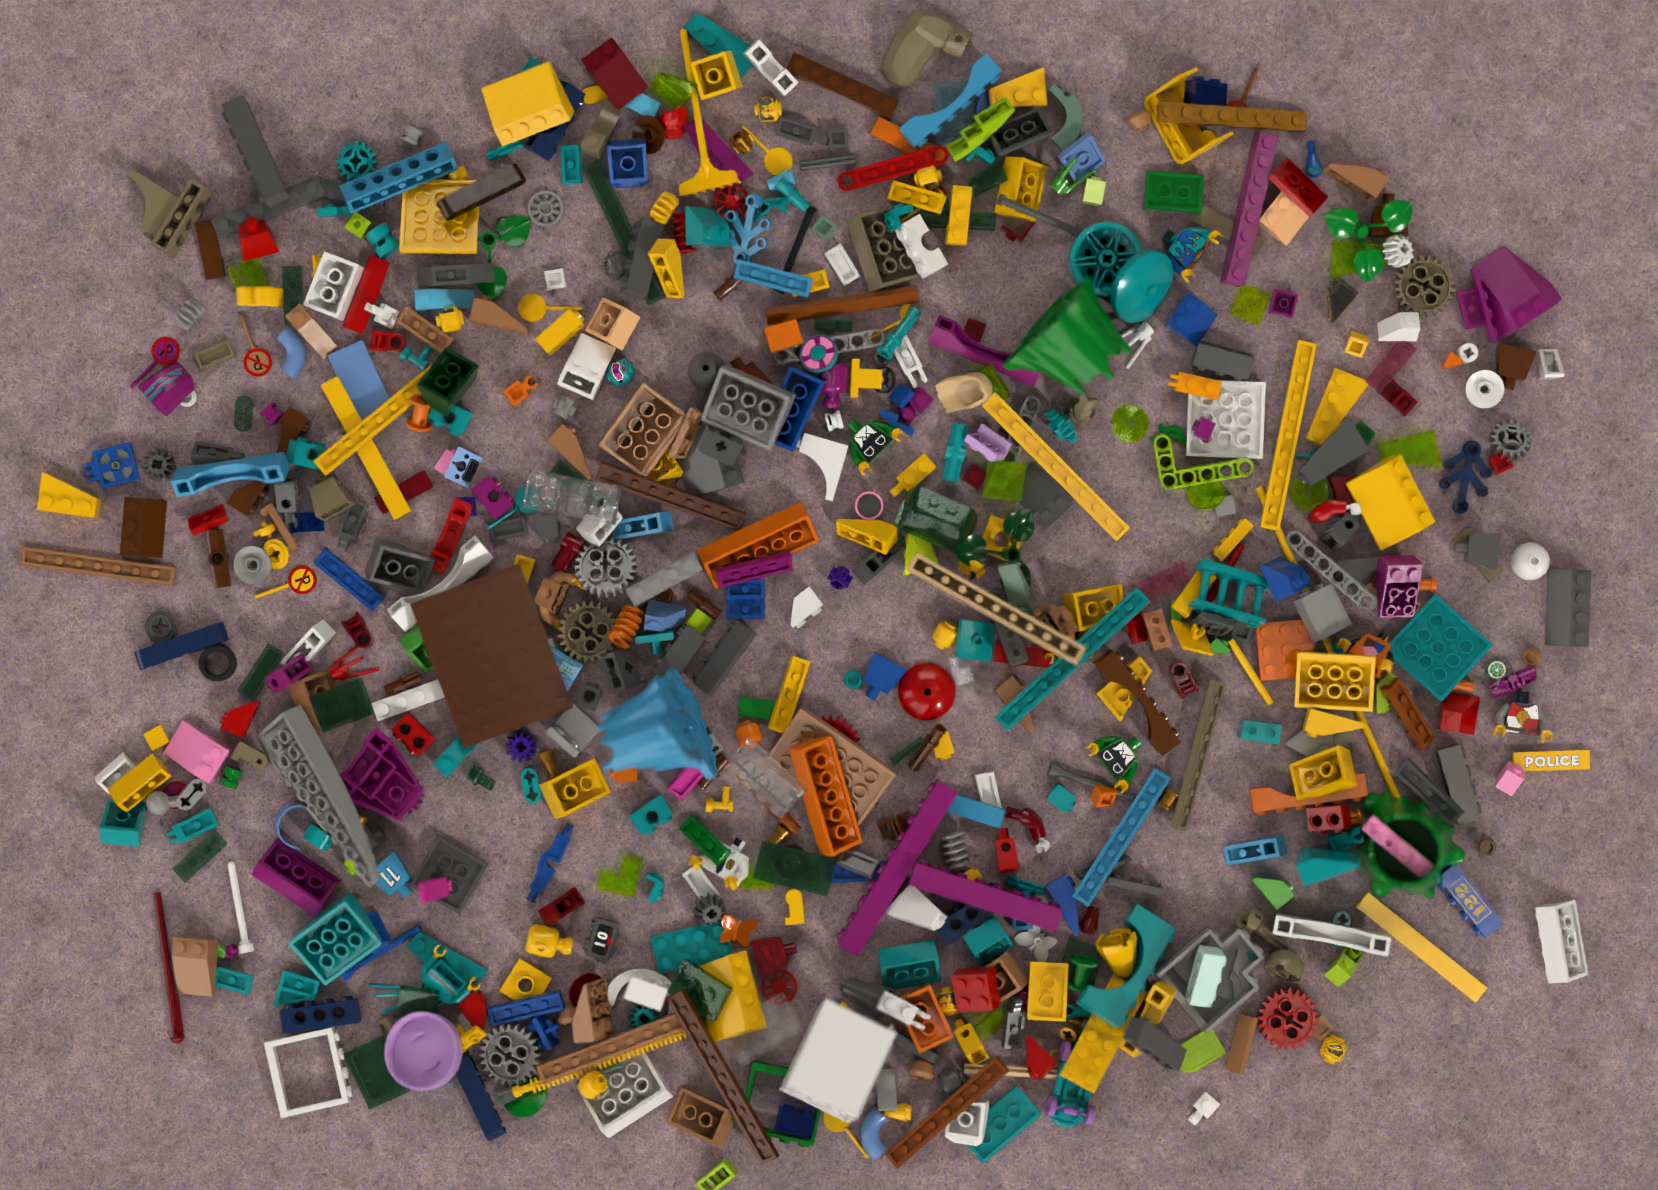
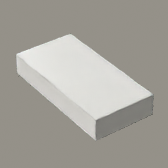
M841 243L824 253L844 286L860 277Z
M994 771L976 774L975 779L980 801L1002 808Z
M692 866L682 873L699 899L700 895L706 897L707 893L711 894V896L714 894L719 895V892L701 867L699 870H694Z

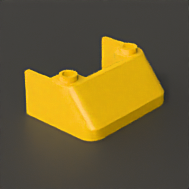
M1197 67L1176 76L1148 95L1144 101L1145 108L1150 111L1151 119L1174 160L1179 164L1192 160L1234 135L1231 131L1218 137L1212 129L1201 131L1200 127L1198 130H1193L1180 123L1156 122L1157 102L1186 103L1184 98L1190 94V85L1186 78L1197 72Z

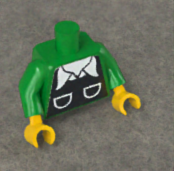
M854 419L847 426L855 434L849 440L851 442L849 444L851 460L858 467L860 473L865 476L863 470L869 468L872 471L869 464L894 439L900 442L897 436L899 434L905 435V433L886 422L874 420L872 422L868 421L862 426Z
M1105 736L1086 745L1085 749L1090 747L1092 750L1089 756L1095 754L1117 781L1114 788L1121 786V794L1128 789V784L1134 778L1138 766V757L1134 754V751L1142 745L1139 740L1134 736L1126 743L1121 737Z

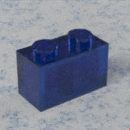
M1195 76L1193 80L1185 81L1184 103L1226 106L1228 84L1220 83L1219 79H1209V81H1206L1204 77Z
M784 1103L783 1106L779 1105L774 1131L812 1139L817 1113H813V1109L805 1107L802 1110L795 1109V1106L792 1104Z

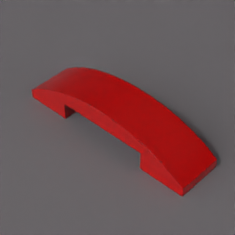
M457 497L454 499L448 513L449 516L430 556L435 558L432 569L442 574L445 573L473 508L472 504Z

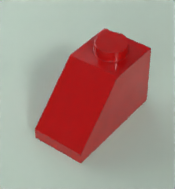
M254 701L229 710L228 713L225 712L220 721L223 723L221 728L241 738L245 737L261 702Z
M474 990L456 1006L472 1027L478 1026L485 1030L488 1007L486 1001L488 999L482 991Z
M1028 1035L1026 1037L1027 1073L1032 1079H1038L1041 1082L1056 1066L1057 1061Z

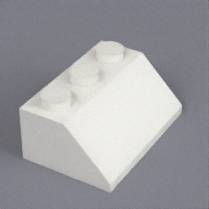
M324 251L303 305L344 322L365 268Z

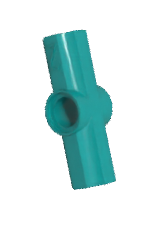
M957 423L952 424L949 443H947L944 457L945 465L942 480L958 483L961 464L964 462L966 442L964 440L968 434L969 426Z

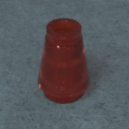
M1094 906L1088 907L1079 925L1081 927L1080 932L1095 935V931H1098L1099 908Z

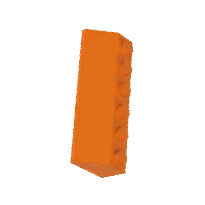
M800 501L697 549V552L714 588L718 589L716 568L787 551L793 554L819 542V539Z
M828 735L804 740L789 747L788 749L819 854L833 857L862 843L863 841L832 736Z

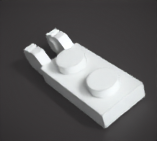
M905 335L902 339V345L897 347L893 353L912 387L916 388L917 382L913 378L912 372L918 370L920 378L924 383L928 382V379L922 369L923 366L907 335Z
M885 990L876 1005L877 1009L921 1030H924L925 1026L913 1020L915 1015L918 1014L928 1020L931 1017L919 1010L918 1007Z

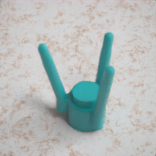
M368 984L369 987L397 989V992L375 994V997L398 996V1001H402V1003L382 1010L381 1014L404 1006H410V1002L414 1001L413 986Z

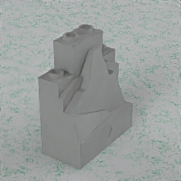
M1206 928L1172 958L1168 957L1161 963L1153 974L1158 981L1163 980L1178 990L1174 1000L1202 1032L1209 1033L1260 988L1256 984L1258 980L1252 973L1248 974V972L1264 959L1261 954L1263 950L1256 943L1252 944L1249 940L1251 936L1245 929L1235 928L1220 941L1221 936L1216 930ZM1199 945L1219 947L1227 959L1225 967L1222 968L1221 983L1218 984L1216 989L1217 997L1213 1001L1211 1008L1189 1005L1185 998ZM1251 950L1255 957L1249 961L1247 952Z

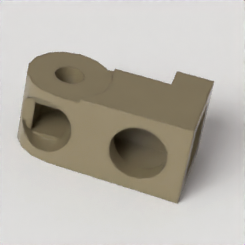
M243 740L239 741L230 757L235 761H239L242 758L250 762L252 767L257 770H262L269 765L267 754Z

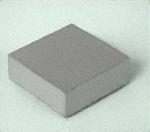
M1233 495L1214 498L1216 517L1236 514Z

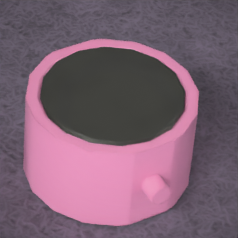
M874 489L872 492H864L855 501V511L862 520H874L883 511V501Z

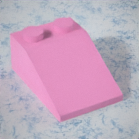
M183 720L163 753L195 776L210 784L214 782L231 754L232 749Z

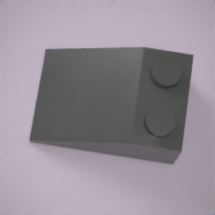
M1034 462L1006 487L1024 509L1033 510V519L1043 530H1046L1074 504Z
M376 538L364 573L369 581L422 594L435 558L395 542Z

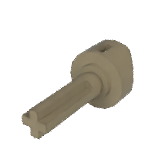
M1255 907L1240 913L1236 918L1235 924L1241 930L1245 929L1248 934L1255 931L1277 950L1286 947V942L1273 934L1262 923L1264 916Z

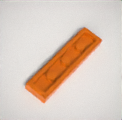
M878 117L870 133L907 154L935 146L926 142L920 148L918 145L913 148L899 132L901 127L881 117ZM939 149L934 152V158L937 161L944 159V151Z

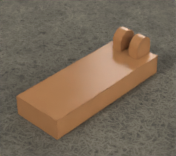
M270 503L262 508L260 514L264 517L271 516L292 552L298 550L299 546L277 512L274 504Z

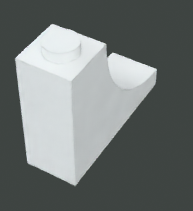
M804 433L803 437L800 436L796 447L800 448V453L807 455L818 464L826 481L825 500L833 501L848 445Z

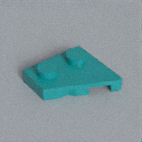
M284 969L273 1006L315 1000L321 981Z

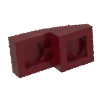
M1388 375L1375 388L1403 416H1406L1418 403Z

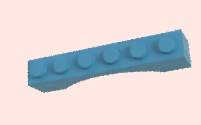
M986 53L972 65L970 78L965 89L952 104L933 114L913 116L899 128V132L913 148L917 145L919 148L928 141L927 137L931 133L935 135L943 128L941 125L946 120L951 122L957 116L956 112L960 108L964 110L972 103L970 100L975 95L977 97L982 95L989 83L995 84L1001 78L999 75L1002 70Z
M284 452L176 468L171 484L176 496L180 497L194 495L214 485L233 480L249 479L264 483L285 481L290 466Z

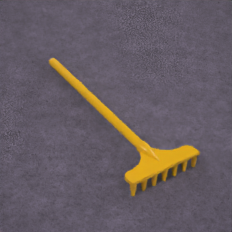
M681 29L680 38L701 164L696 175L679 185V195L689 197V194L697 195V192L706 193L708 189L714 191L716 187L724 188V185L732 186V183L741 184V181L734 170L720 171L714 168L708 157L696 81L690 65L692 58L686 29Z

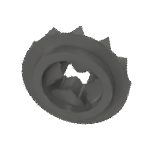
M165 611L152 613L147 618L145 624L148 636L158 642L169 640L175 634L177 627L175 618ZM161 618L163 624L169 625V627L163 629L162 635L159 628L153 627V625L160 624Z

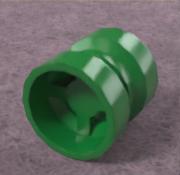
M225 765L223 769L224 776L220 778L219 784L231 789H237L239 785L237 781L242 776L243 771Z

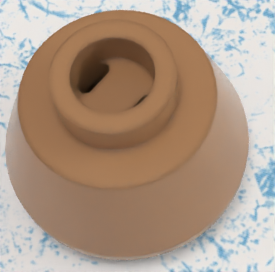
M1143 109L1127 117L1126 124L1133 131L1138 130L1139 133L1148 130V125L1151 124L1150 111Z
M567 1005L564 1010H561L558 1018L560 1026L572 1027L576 1006Z
M918 1058V1061H914L908 1069V1074L916 1080L930 1081L933 1078L932 1065L929 1064L928 1060Z

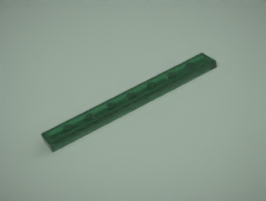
M598 159L582 168L623 254L629 257L628 245L633 240L634 235L632 233V226ZM654 272L648 296L645 298L648 306L665 298Z

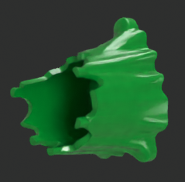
M1087 276L1069 292L1064 291L1055 300L1050 308L1028 330L1027 335L1019 342L1018 348L1004 361L1002 366L1008 371L1024 369L1044 373L1083 396L1086 390L1078 380L1087 384L1097 373L1105 375L1110 380L1114 373L1109 369L1108 356L1119 355L1121 350L1129 355L1132 349L1125 342L1102 308L1094 292L1091 278Z
M1387 791L1381 794L1368 793V796L1363 798L1362 803L1364 808L1371 814V817L1376 816L1433 864V868L1423 878H1419L1361 828L1365 835V842L1357 846L1356 851L1360 855V866L1371 877L1372 893L1377 897H1384L1392 888H1403L1408 895L1420 894L1425 898L1432 899L1435 895L1436 886L1443 881L1442 869L1445 866L1460 864L1465 859L1463 848L1456 845L1452 840L1455 831L1454 826H1450L1438 813L1430 811L1424 802L1417 805L1412 804L1409 797L1405 794L1395 798Z

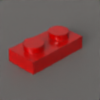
M223 504L187 518L190 532L193 536L229 521Z
M1140 611L1127 623L1128 635L1132 644L1148 640Z

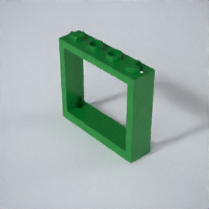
M753 1060L745 1095L749 1103L757 1071L785 1077L789 1067ZM815 1108L809 1137L764 1127L770 1139L772 1137L779 1138V1142L790 1144L791 1141L797 1142L798 1146L801 1147L814 1146L821 1110Z

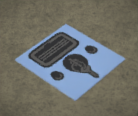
M458 446L444 477L469 488L482 457Z

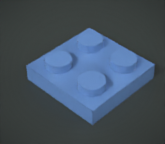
M1088 132L1057 155L1065 169L1073 158L1077 157V161L1068 172L1073 182H1076L1107 162L1092 135Z

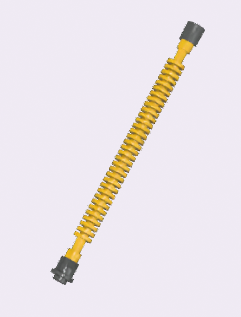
M702 1016L701 1019L708 1029L706 1017ZM683 1030L543 1085L540 1077L538 1080L536 1076L534 1077L535 1081L531 1078L529 1079L530 1083L523 1086H509L500 1090L498 1088L496 1093L493 1094L497 1105L501 1104V1107H504V1104L516 1100L515 1098L523 1096L522 1094L533 1090L534 1093H537L536 1089L542 1091V1087L545 1090V1085L550 1088V1083H552V1086H556L555 1082H557V1085L560 1084L559 1080L564 1083V1078L570 1081L569 1076L571 1079H574V1075L578 1078V1073L581 1076L584 1075L583 1071H585V1074L588 1073V1070L593 1071L592 1068L597 1071V1066L602 1069V1064L604 1067H607L606 1063L611 1066V1061L616 1064V1059L618 1062H621L620 1058L623 1061L626 1060L625 1056L630 1059V1054H632V1057H635V1052L637 1056L640 1055L639 1051L644 1054V1049L649 1052V1047L651 1050H654V1045L657 1049L659 1048L658 1044L663 1047V1042L665 1045H668V1040L670 1044L673 1043L672 1039L677 1042L676 1037L682 1040V1035L685 1039L687 1038L686 1032Z

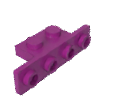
M1477 267L1470 269L1474 288L1457 292L1456 296L1465 329L1468 330L1484 325L1490 344L1496 342L1498 333L1496 327L1492 326L1491 319H1493L1491 309L1487 307L1486 300H1488L1486 290L1482 289L1481 282H1483L1481 271H1478Z

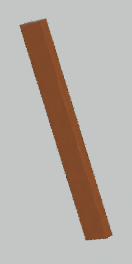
M915 285L765 308L767 324L774 325L794 319L800 321L918 303L919 295L918 287Z
M999 1056L993 1058L887 1151L885 1155L898 1169L1010 1071Z

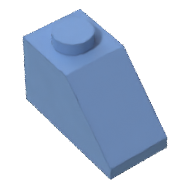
M649 600L644 629L665 632L683 624L687 606Z

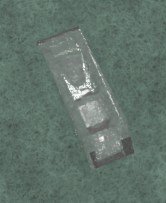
M956 646L945 649L961 705L980 700L968 659L955 658Z

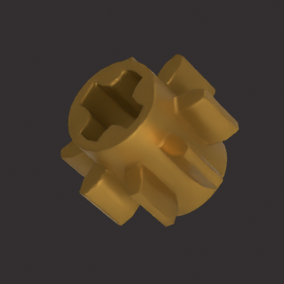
M746 130L744 132L737 131L731 136L732 143L729 146L737 154H740V152L746 154L752 150L753 144L751 142L754 141V138Z

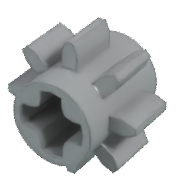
M561 396L560 400L555 398L552 407L555 408L553 413L565 419L568 415L573 416L576 410L573 407L575 402L564 396Z

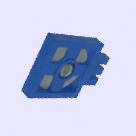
M131 442L93 451L94 461L82 464L83 468L91 467V470L84 472L85 476L93 474L92 478L86 479L87 483L100 480L102 489L141 480Z

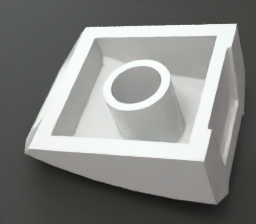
M978 1098L946 1126L945 1137L959 1144L972 1146L981 1144L986 1129L989 1100Z

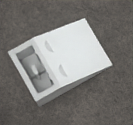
M581 333L564 366L557 385L594 401L616 348Z

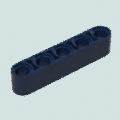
M220 622L137 650L134 654L139 669L143 670L147 667L182 657L185 654L220 644V642H226L229 640L224 623Z
M466 1049L462 1053L461 1063L456 1075L489 1142L507 1132L505 1127L501 1125L503 1122L497 1110L493 1108L494 1103L489 1092L486 1093L485 1091L486 1086L481 1075L477 1074L478 1069L472 1057L470 1058V1052Z

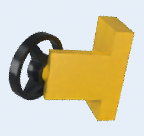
M852 359L850 398H858V388L875 389L877 392L884 394L889 393L894 388L896 375L891 368L883 366L878 369H859L860 359ZM889 372L892 375V384L890 387H888L887 385L889 381ZM883 386L886 391H880L879 389H882Z

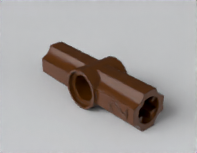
M223 529L206 531L209 549L208 560L211 564L214 588L232 586L228 565L229 557L226 552ZM218 553L223 556V561L220 564H217L214 560L215 555Z

